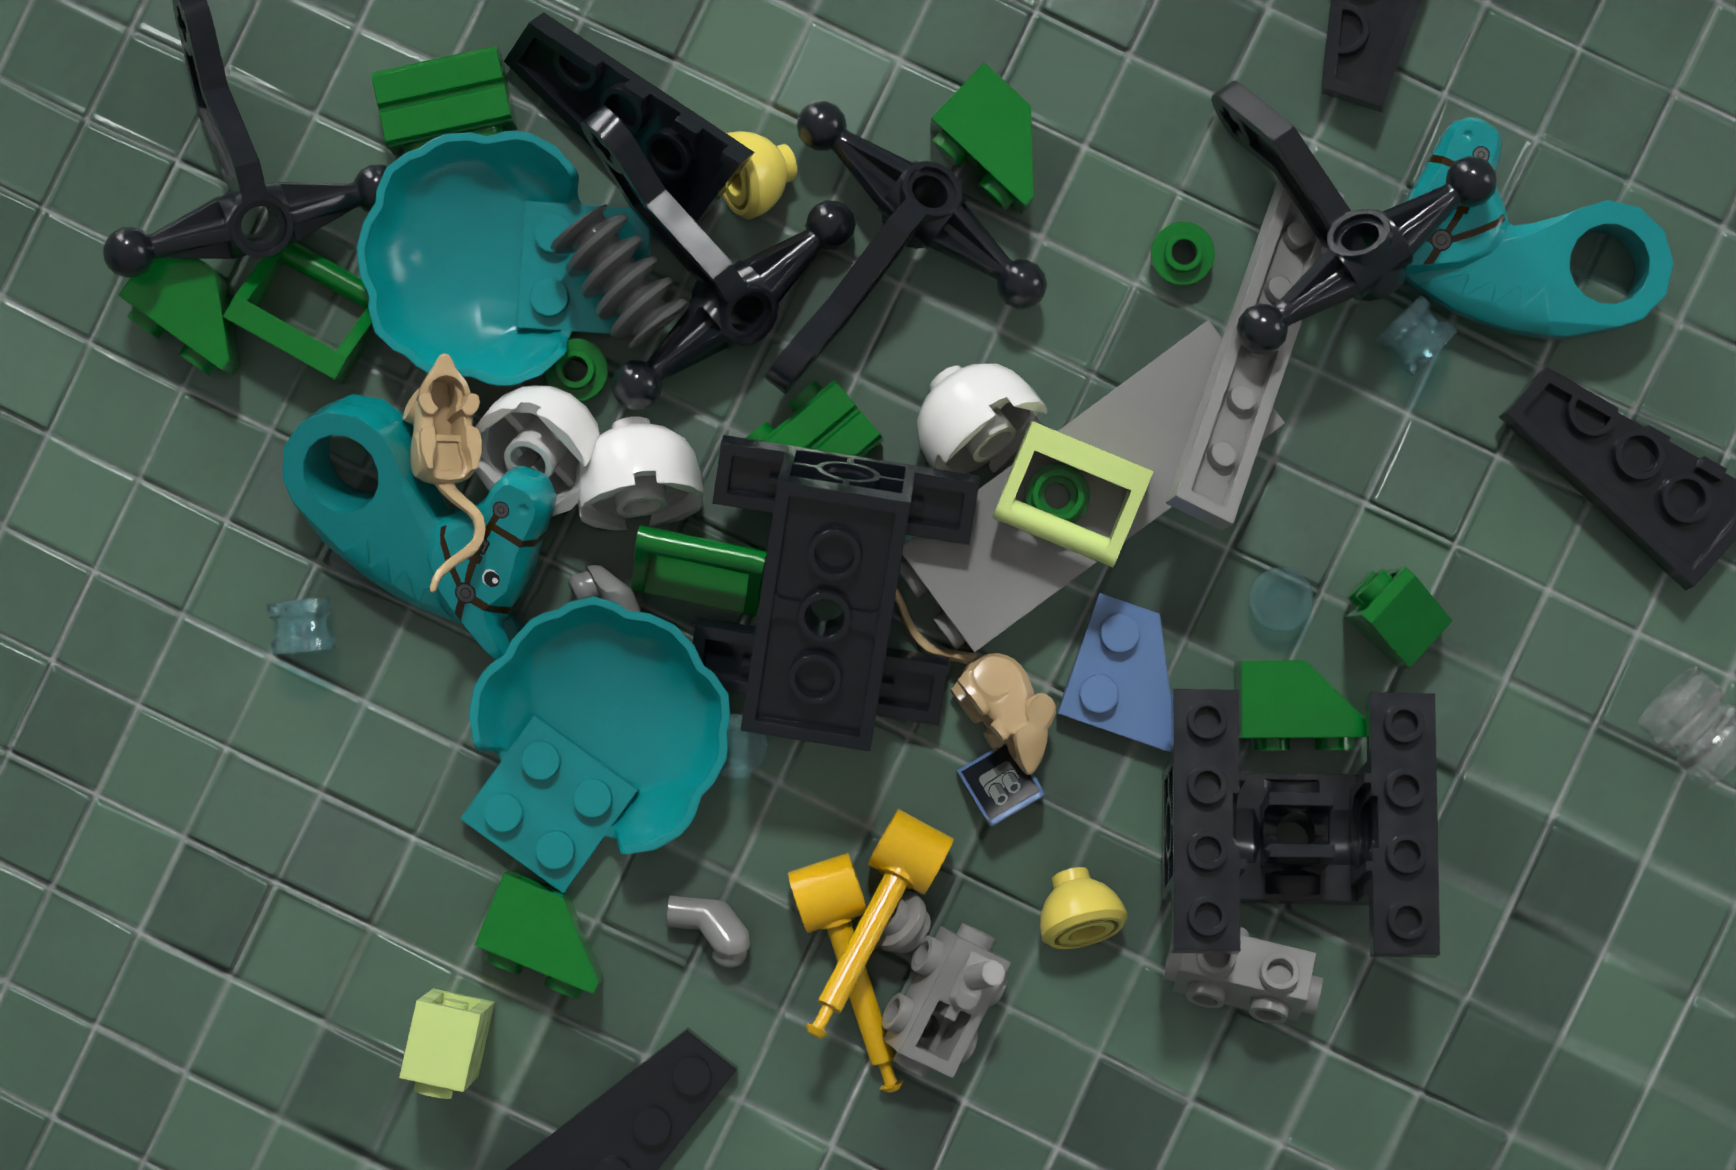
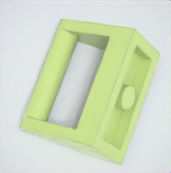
M1030 421L992 518L1113 568L1154 471ZM1034 451L1127 489L1109 538L1015 499Z

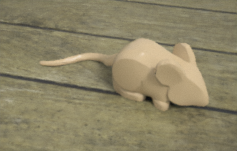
M446 353L441 354L436 359L420 388L407 403L402 418L403 421L409 424L414 423L410 448V466L414 477L425 483L435 485L444 497L467 513L473 520L475 528L474 536L470 543L450 557L435 572L430 584V592L432 593L437 590L439 582L446 573L461 562L472 557L480 549L486 530L482 513L455 486V484L471 477L479 465L482 454V440L479 429L473 427V415L479 408L480 400L477 394H470L467 381L456 369L451 356Z
M897 588L895 603L908 635L924 653L949 657V661L966 664L961 677L950 691L973 723L977 724L981 721L984 723L987 729L983 734L991 748L996 751L1004 744H1007L1011 757L1026 775H1032L1037 770L1044 756L1048 729L1056 714V705L1053 699L1045 693L1034 694L1026 671L1014 658L1000 653L979 655L967 651L939 648L931 644L915 627L904 599Z

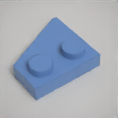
M1098 593L1057 713L1171 753V694L1160 614Z

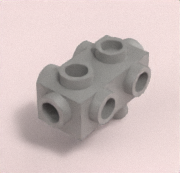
M962 922L957 933L940 926L935 938L928 935L916 947L911 960V968L917 973L906 995L897 993L891 998L882 1018V1026L888 1030L883 1040L897 1051L893 1058L895 1063L925 1078L928 1077L931 1069L953 1078L959 1065L965 1063L970 1058L978 1040L977 1029L988 1007L996 1004L1002 996L1007 983L1006 972L1011 962L992 950L996 942L995 938ZM930 1017H932L930 1027L924 1031Z
M1240 927L1241 951L1238 954L1172 953L1171 941L1163 979L1173 981L1172 992L1186 995V999L1191 1003L1206 1008H1220L1226 1004L1247 1009L1252 1017L1268 1023H1284L1287 1019L1297 1022L1301 1013L1315 1015L1323 982L1322 977L1312 975L1316 953L1249 937L1248 931Z

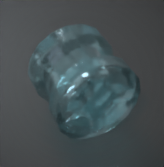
M1420 295L1376 338V341L1384 349H1394L1403 358L1402 367L1412 376L1445 346L1456 334L1457 330L1449 322H1439L1430 313V303Z
M331 598L304 599L267 604L268 618L275 623L276 637L271 642L272 656L336 649L335 636L328 631L327 616L332 612Z

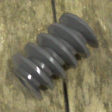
M605 204L592 210L569 226L553 240L550 248L556 256L574 253L568 261L565 270L570 277L589 274L583 282L580 291L585 298L604 295L597 305L595 312L600 319L619 316L612 326L610 333L615 340H623L635 336L627 348L631 349L671 323L680 315L688 303L685 298L667 303L664 302L662 297L673 281L670 277L650 282L647 276L658 260L655 256L637 261L633 258L632 255L643 241L642 237L636 235L621 240L618 233L628 221V218L624 213L606 219L603 212L608 205Z

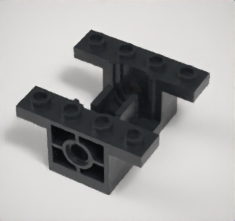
M723 435L712 504L773 513L756 626L697 617L692 644L695 646L703 665L715 673L727 692L746 694L740 731L870 751L876 716L939 725L949 657L887 648L905 535L969 545L980 476ZM820 599H828L836 602L843 611L834 619L824 620L813 612L811 603Z
M1173 689L1171 693V759L1162 774V902L1172 903V953L1238 954L1241 951L1240 903L1369 905L1370 957H1438L1440 955L1435 693L1369 692L1366 696L1367 762L1356 775L1246 773V771H1240L1239 690ZM1283 822L1299 824L1308 835V844H1281L1276 833L1278 825Z

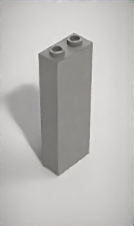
M1209 320L1058 430L1062 434L1154 471L1125 541L1172 507L1166 504L1165 501L1222 341V337ZM1274 407L1272 408L1262 440L1285 424ZM1034 451L1015 499L1025 503L1026 485L1037 470L1049 464L1065 463ZM1012 465L978 489L969 545L915 536L906 542L903 547L902 558L904 561L900 565V576L917 598L928 592L941 609L942 613L933 620L955 650L966 643L972 653L976 652L1097 562L992 518ZM1075 468L1087 481L1090 501L1085 514L1074 524L1109 538L1127 489ZM1053 484L1047 487L1045 500L1052 508H1063L1069 501V493L1064 486Z

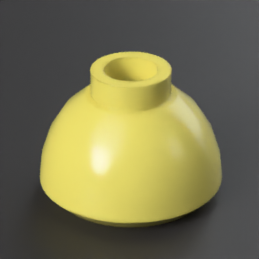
M753 132L727 133L755 153L722 196L734 213L743 219L751 220L763 215L777 203L784 192L786 183L796 179L797 163L792 150L786 144L776 146L766 137Z
M1070 868L1057 873L1051 879L1054 889L1045 900L1040 916L1041 938L1045 944L1056 949H1075L1089 946L1118 933L1128 920V913L1118 895L1106 884L1091 879L1087 868Z

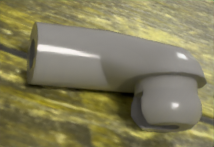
M585 566V572L572 575L568 581L574 600L595 596L618 603L628 611L641 612L632 589L603 566Z
M669 896L666 927L700 930L714 949L712 958L722 967H737L745 961L747 950L751 945L749 931L730 905L721 900Z

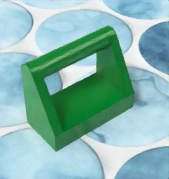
M298 242L286 245L281 252L271 257L262 258L237 291L223 315L224 318L344 385L375 332L368 310L369 295L361 278ZM282 264L291 267L365 309L336 351L259 308L262 299Z
M640 525L635 543L631 589L632 591L757 617L767 552Z

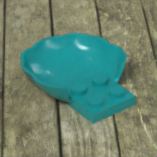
M504 131L490 136L472 132L440 135L419 149L406 152L386 167L376 190V202L363 222L356 250L360 277L369 295L368 310L374 331L391 349L405 355L415 366L426 373H429L436 359L441 354L446 353L451 356L456 369L463 377L471 376L487 384L508 386L516 385L542 375L566 353L567 342L571 334L612 336L610 330L619 316L600 319L595 309L604 295L585 298L580 289L589 274L570 277L565 268L574 253L556 256L550 248L553 240L584 215L599 207L581 204L578 197L579 174L564 154L555 145L528 132ZM607 206L603 212L606 219L624 213L628 218V221L618 233L621 240L636 235L642 237L643 241L632 255L633 258L637 261L650 257L652 231L631 208Z
M595 596L571 601L557 610L542 613L530 619L515 635L505 654L491 663L482 672L474 686L469 709L473 744L477 750L495 752L501 762L460 819L564 894L605 837L613 838L617 841L621 854H633L656 850L679 837L688 828L697 813L701 796L714 784L727 759V730L730 723L729 694L715 673L703 665L695 646L676 625L650 613L628 611L618 603Z

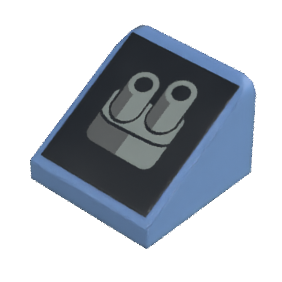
M1004 744L996 751L990 750L957 770L990 827L1045 795L1034 774L1026 775L1011 757L1007 744Z

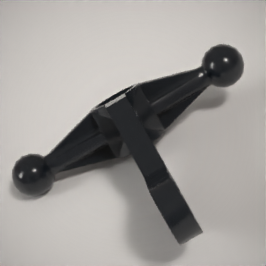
M172 0L197 112L229 190L225 195L213 198L151 234H146L143 230L135 227H123L114 231L107 238L103 248L104 261L107 267L116 275L131 278L138 277L147 272L154 259L158 258L236 259L247 255L255 258H267L281 252L286 245L294 244L355 208L361 207L364 211L370 212L376 202L377 187L387 167L382 164L369 165L362 169L353 183L275 182L265 185L260 160L228 86L207 0ZM254 207H266L268 220L262 230L255 234H243L241 222L244 215Z
M1236 80L1212 95L1213 107L1224 127L1241 146L1274 172L1323 244L1321 249L1322 255L1273 306L1262 303L1248 307L1239 317L1236 327L1237 338L1246 350L1254 354L1266 355L1277 351L1286 341L1288 327L1293 323L1352 298L1361 301H1374L1394 293L1403 284L1407 276V266L1412 264L1415 252L1458 206L1476 207L1482 205L1495 193L1497 178L1496 172L1490 163L1479 157L1467 156L1454 162L1447 171L1446 184L1382 212L1373 209L1351 211L1296 128Z
M814 101L801 110L797 120L798 136L807 147L816 151H828L831 149L835 152L878 206L877 211L882 214L883 227L830 297L795 335L767 371L764 378L784 394L794 386L847 325L905 247L925 248L927 250L932 248L994 278L997 281L996 285L1001 299L1006 305L1015 309H1029L1043 299L1047 288L1045 273L1038 264L1024 259L1012 261L965 204L966 199L962 197V187L959 180L948 168L930 161L918 162L915 160L910 162L849 132L846 129L847 123L844 113L837 105L828 101Z
M601 106L581 123L584 134L630 208L697 280L692 290L689 308L646 362L630 360L621 365L615 372L611 387L614 397L625 408L644 410L654 405L660 397L663 386L662 381L665 378L726 348L731 349L736 344L741 346L753 345L764 339L776 322L779 302L821 249L837 250L847 245L853 237L856 223L851 210L844 203L825 200L815 205L809 212L805 225L806 230L743 261L738 260L733 264L665 189L633 135L613 112Z

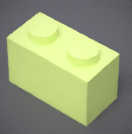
M434 988L416 1000L399 1078L415 1081L413 1091L426 1096L451 1099L453 1091L464 1092L479 1076L495 1002Z

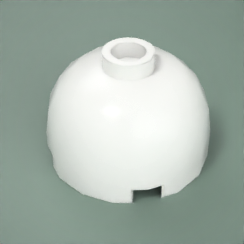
M972 364L963 368L957 365L952 366L939 373L933 379L929 387L931 392L926 396L917 419L920 448L933 469L970 474L969 472L979 469L990 461L989 468L995 473L1015 459L1030 421L1043 425L1037 418L1038 412L1047 414V407L1033 388L1011 369L999 364Z
M525 386L504 394L494 402L475 426V428L479 429L482 440V454L475 472L488 491H490L492 486L513 467L526 466L540 471L551 480L557 496L552 516L571 510L580 500L581 488H576L577 483L575 484L576 468L578 463H580L581 472V469L591 462L596 440L600 436L598 423L588 408L573 395L552 386Z
M627 417L614 422L612 429L602 433L596 440L591 462L581 469V472L580 463H578L576 468L575 484L577 483L576 488H581L580 500L578 501L579 515L582 522L594 528L614 531L628 530L626 518L652 515L649 527H660L683 520L699 511L703 506V478L694 450L684 437L664 426L650 424V420L644 417Z

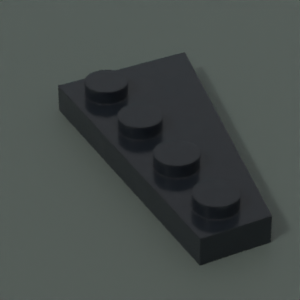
M1331 0L1322 93L1383 113L1423 0Z
M544 12L528 23L504 60V63L593 150L594 148L582 130L581 123L601 106L613 112L633 135L665 189L699 226L755 153Z
M1548 367L1540 371L1499 416L1507 426L1685 591L1693 588L1736 540V479L1725 473L1726 468L1705 456L1698 458L1670 442V436L1650 425L1643 427L1620 414L1618 407Z
M687 1027L505 1170H658L731 1078L738 1066Z

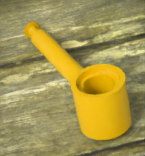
M899 808L894 813L867 864L877 869L883 878L817 1001L822 1007L813 1024H805L808 1033L817 1039L829 1036L824 1030L832 1014L841 1013L905 889H913L925 895L954 841V838Z
M849 852L788 872L790 885L806 932L810 933L819 929H827L837 962L854 933L851 921L856 917L862 916L867 908ZM865 966L849 998L871 1065L879 1066L884 1085L879 1089L891 1093L899 1090L904 1080L896 1079L891 1064L895 1053L893 1048L883 1040L887 1029H884L882 1026L883 1017Z

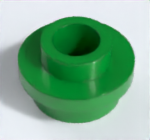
M1176 222L1166 226L1157 234L1151 247V262L1154 270L1164 281L1176 286H1188L1202 280L1210 271L1215 258L1214 244L1209 234L1200 226L1190 222ZM1178 242L1190 244L1195 252L1194 260L1189 264L1177 263L1172 257V247Z
M573 338L568 339L566 353L544 373L548 386L570 393L580 402H585L594 398L602 391L608 379L609 368L605 355L594 343L585 339ZM574 358L584 360L588 366L587 375L577 382L568 380L564 374L565 365Z
M1061 463L1049 464L1037 470L1029 479L1025 489L1026 504L1071 523H1076L1085 514L1090 501L1089 486L1084 476L1075 468ZM1059 484L1067 489L1069 501L1065 507L1056 509L1047 504L1045 491L1050 485Z

